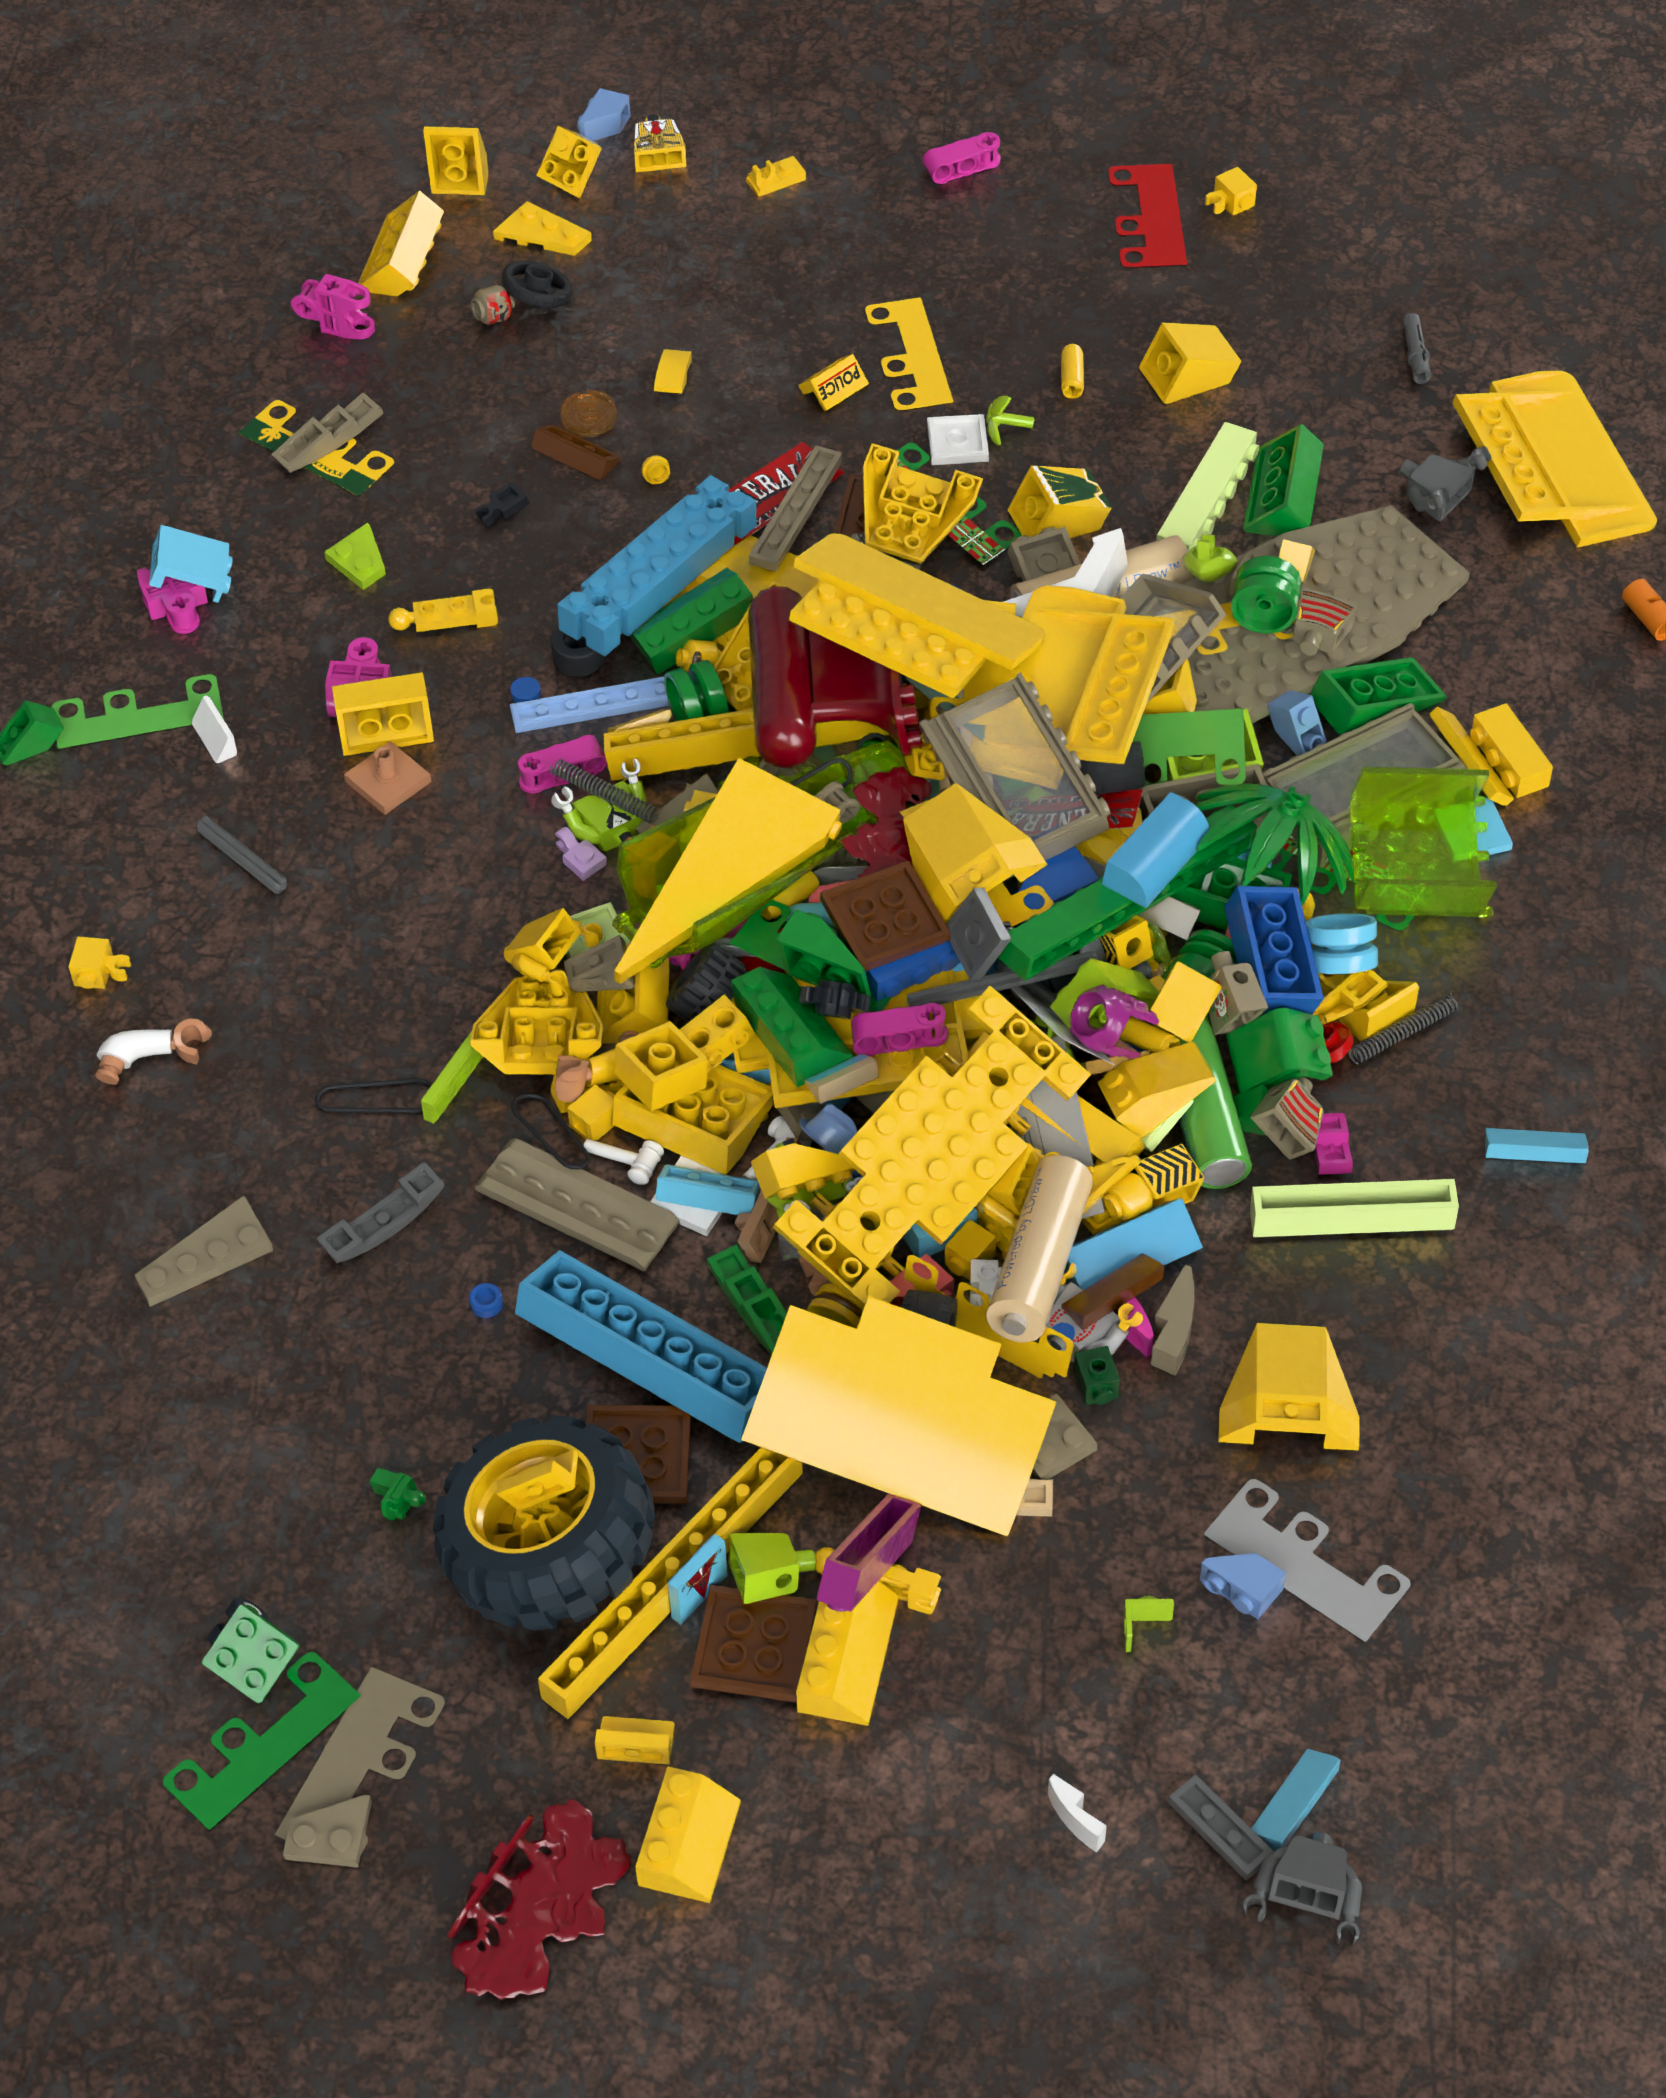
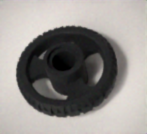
M529 260L515 261L508 264L503 269L501 275V284L513 298L531 306L540 308L559 307L566 304L571 297L572 284L569 279L556 268L541 262ZM525 274L524 278L513 277L516 275ZM551 282L558 286L559 289L552 288Z

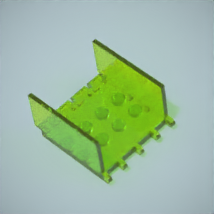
M1362 767L1350 792V797L1354 799L1349 801L1350 822L1362 824L1351 826L1352 851L1359 853L1352 856L1354 881L1365 882L1354 884L1355 907L1357 909H1367V914L1474 917H1489L1493 915V907L1486 906L1497 888V881L1480 880L1479 861L1489 860V852L1478 851L1477 833L1486 832L1487 823L1476 822L1475 807H1482L1486 804L1485 797L1478 796L1489 777V770Z

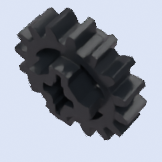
M819 980L818 986H801L798 1003L814 1007V1013H817L819 1016L851 1019V1013L869 1012L871 996L858 994V992H855V987L852 984Z

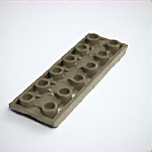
M517 1138L509 1140L491 1167L474 1186L476 1191L644 1272L679 1224V1219L671 1211L587 1171L566 1168L553 1155Z

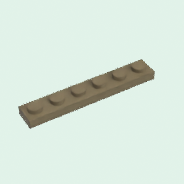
M817 445L814 447L749 554V564L775 572L778 570L841 465L842 452Z

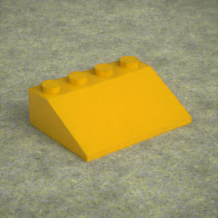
M719 1065L707 1073L705 1089L651 1112L624 1084L614 1095L612 1125L647 1141H655L663 1148L727 1175L743 1156L773 1103L772 1087Z

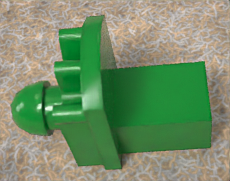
M377 1468L369 1480L374 1493L384 1496L381 1501V1512L385 1519L395 1520V1518L403 1520L411 1506L420 1507L426 1502L425 1494L417 1489L413 1478L400 1472L397 1474Z

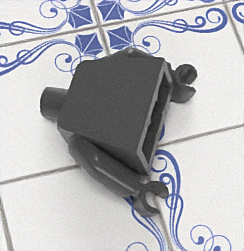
M1485 446L1476 448L1471 453V456L1460 460L1446 459L1435 454L1430 455L1421 465L1406 460L1400 469V475L1408 479L1406 495L1415 510L1418 512L1426 511L1441 522L1471 492L1475 469L1483 470L1487 466L1486 461H1490L1492 458L1488 448Z
M1316 1832L1311 1836V1839L1302 1836L1293 1837L1288 1847L1282 1846L1264 1858L1253 1885L1256 1891L1244 1900L1245 1916H1247L1249 1907L1257 1904L1262 1907L1258 1914V1922L1264 1920L1267 1914L1264 1899L1268 1893L1270 1894L1268 1900L1339 1920L1340 1914H1343V1922L1337 1927L1334 1939L1339 1944L1341 1930H1349L1353 1935L1351 1946L1356 1943L1360 1931L1354 1921L1355 1916L1359 1917L1362 1883L1353 1866L1347 1863V1852L1341 1847L1334 1846L1333 1840L1328 1834Z

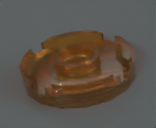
M587 390V393L581 395L580 392H577L565 399L561 406V422L565 429L574 435L595 437L609 431L617 421L615 402L612 397L604 392Z

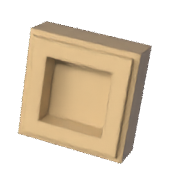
M1029 1479L1017 1515L1052 1516L1053 1480Z

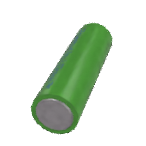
M1208 1012L1191 1042L1194 1041L1217 1081L1192 1099L1194 1102L1182 1115L1179 1122L1187 1151L1205 1177L1201 1186L1210 1189H1220L1233 1186L1244 1180L1251 1172L1252 1162ZM1179 1039L1180 1042H1181V1045L1187 1043V1042H1185V1041Z

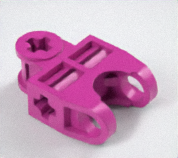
M325 274L320 282L308 279L302 284L300 294L294 296L291 301L292 309L300 317L320 321L321 332L357 340L366 339L375 332L374 320L367 316L366 313L360 311V309H364L370 304V292L365 286L351 280ZM357 295L364 296L361 300L354 299ZM357 325L369 326L364 330L355 328Z
M146 567L137 569L143 603L151 620L166 616L174 632L187 634L195 631L200 624L199 615L195 607L208 603L205 587L165 576L161 588L149 585L150 569L147 570Z
M366 637L357 638L349 644L345 661L330 660L325 682L328 717H337L332 686L392 677L390 664H381L377 658L378 646L374 640Z

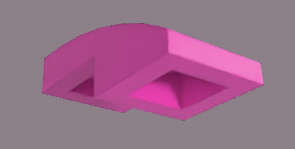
M1324 1113L1322 1116L1315 1147L1319 1175L1352 1173L1353 1161L1348 1144L1349 1131L1344 1113Z
M1134 1297L1126 1302L1134 1306L1133 1310L1128 1314V1320L1136 1312H1140L1143 1315V1321L1139 1326H1130L1128 1328L1129 1334L1125 1339L1142 1354L1149 1357L1152 1354L1154 1335L1144 1309ZM1120 1307L1115 1309L1113 1312L1118 1315Z

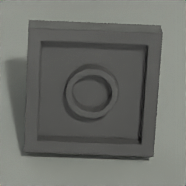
M973 888L946 924L951 933L950 943L970 981L981 980L1011 941L1007 930L1011 929L1010 922L1001 921L984 888Z

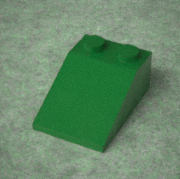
M795 909L776 939L786 974L814 986H818L819 980L852 984L855 987V992H858V994L871 996L865 969L825 921L814 913L809 912L806 914ZM871 996V999H870V1006H869V1008H871L872 1005H873L872 996Z

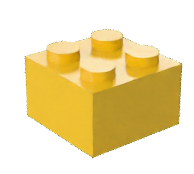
M671 1021L616 1044L614 1074L651 1112L706 1088L708 1058Z

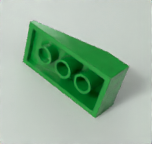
M1413 657L1322 670L1310 694L1318 711L1339 735L1351 732L1365 725L1370 720H1376L1387 715L1395 708H1401L1412 703L1414 710L1419 712L1445 701L1447 697Z

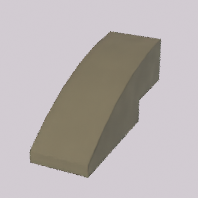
M1185 1265L1155 1315L1154 1334L1159 1337L1153 1345L1151 1365L1175 1376L1188 1348L1193 1321L1194 1280L1190 1266Z

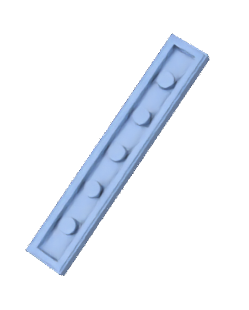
M664 677L513 703L510 704V711L515 732L520 733L669 706V702L666 696Z

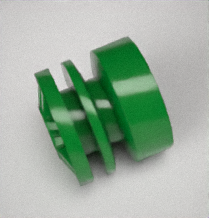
M1202 929L1194 931L1180 949L1179 955L1165 972L1164 980H1166L1177 961L1207 978L1215 973L1211 957L1217 953L1229 951L1233 964H1237L1232 940L1212 930Z

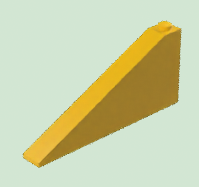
M738 758L614 970V981L619 984L623 983L822 850L829 839H836L843 825V823L839 822L841 810Z

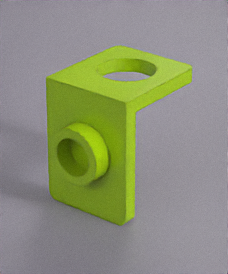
M1153 1596L1125 1599L1123 1616L1125 1652H1131L1132 1621H1171L1174 1610L1173 1599H1157Z

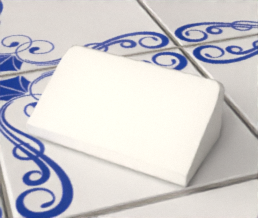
M204 696L193 717L192 725L216 763H220L237 756L234 736L210 697Z

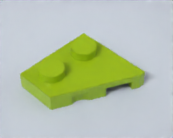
M368 523L324 552L326 561L363 590L386 575L380 552Z

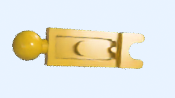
M493 589L472 591V595L413 602L414 611L409 612L404 608L398 607L393 609L388 617L391 628L398 631L407 629L413 623L416 624L417 632L477 624V628L498 624Z
M824 1547L815 1553L816 1571L823 1574L826 1559L835 1551L833 1548ZM893 1564L878 1581L899 1595V1599L907 1601L908 1608L926 1614L933 1613L941 1589L937 1587L941 1576L920 1568H916L915 1573L903 1566Z

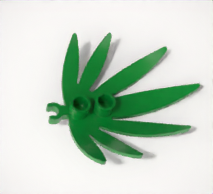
M1260 784L1226 785L1199 793L1194 801L1207 799L1195 805L1201 812L1216 807L1246 803L1218 820L1200 840L1196 851L1204 849L1234 830L1269 812L1261 823L1252 842L1243 873V886H1247L1277 856L1296 826H1298L1297 846L1301 905H1304L1310 893L1316 873L1318 860L1316 835L1332 866L1341 895H1343L1346 889L1343 863L1346 866L1352 883L1357 876L1351 853L1337 828L1322 812L1309 804L1311 795L1306 794L1302 796L1295 792L1296 788L1293 786L1289 787L1288 792Z

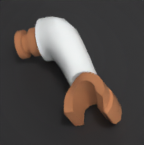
M190 1018L180 1022L174 1029V1034H172V1030L156 1029L130 1030L116 1033L106 1039L98 1050L97 1057L101 1060L99 1064L101 1069L97 1070L95 1076L104 1083L116 1085L119 1081L118 1075L122 1073L123 1069L130 1068L131 1064L138 1058L172 1054L173 1050L177 1051L182 1060L197 1065L199 1061L198 1049L188 1047L186 1043L191 1040H198L202 1043L208 1041L212 1036V1031L202 1021Z

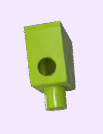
M785 1533L730 1534L728 1563L744 1604L794 1593L798 1589L799 1572L815 1571L816 1558L813 1549L794 1551L790 1538Z

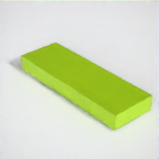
M472 1031L421 1099L424 1120L433 1124L437 1122L483 1058L479 1052L470 1046Z

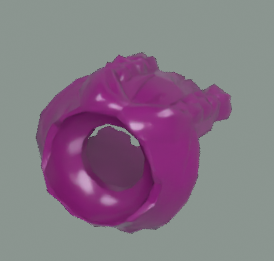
M1100 985L1084 991L1074 1003L1070 1013L1071 1027L1069 1033L1094 1052H1103L1111 1057L1135 1059L1141 1053L1119 1039L1129 1017L1132 1016L1158 1025L1159 1019L1156 1013L1148 1010L1145 1002L1136 1000L1133 996L1115 988L1110 989L1105 985ZM1102 1004L1105 1007L1107 1020L1104 1026L1098 1029L1089 1025V1015L1095 1006Z

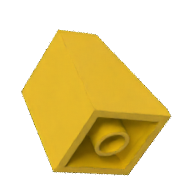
M1162 322L1139 369L1162 402L1169 404L1229 384L1241 360L1215 325Z

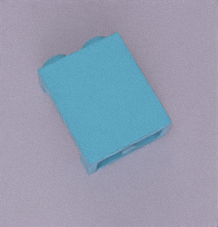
M160 525L152 545L149 585L161 588L165 576L213 589L212 601L218 603L222 593H228L231 584V577L227 576L233 559L231 556H228L229 543Z

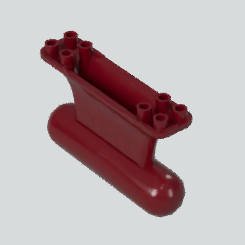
M773 586L757 594L748 610L754 739L757 751L765 762L777 768L789 769L804 764L813 754L816 746V724L833 721H860L880 727L895 740L902 756H910L911 749L922 747L920 728L909 730V728L920 727L918 708L915 705L905 706L906 704L916 703L913 684L903 686L902 674L789 621L791 610L802 600L798 592L788 587Z

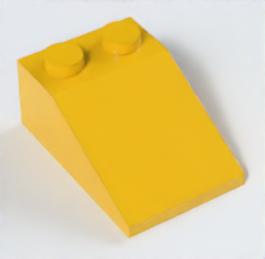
M424 126L423 132L431 194L485 195L489 171L487 154L479 129Z
M1193 1041L1125 1061L1115 1069L1110 1070L1097 1083L1115 1118L1125 1128L1142 1139L1217 1080L1198 1046Z

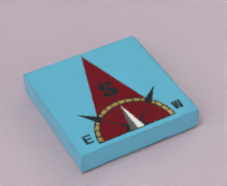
M712 1535L668 1581L671 1617L680 1625L708 1597L710 1585L718 1586L728 1576L725 1540L718 1535Z

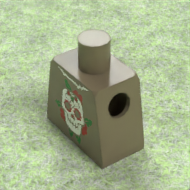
M1229 951L1220 952L1211 957L1215 973L1209 979L1222 986L1209 1009L1214 1035L1229 1033L1256 1019L1268 1008L1251 965L1248 963L1233 964Z

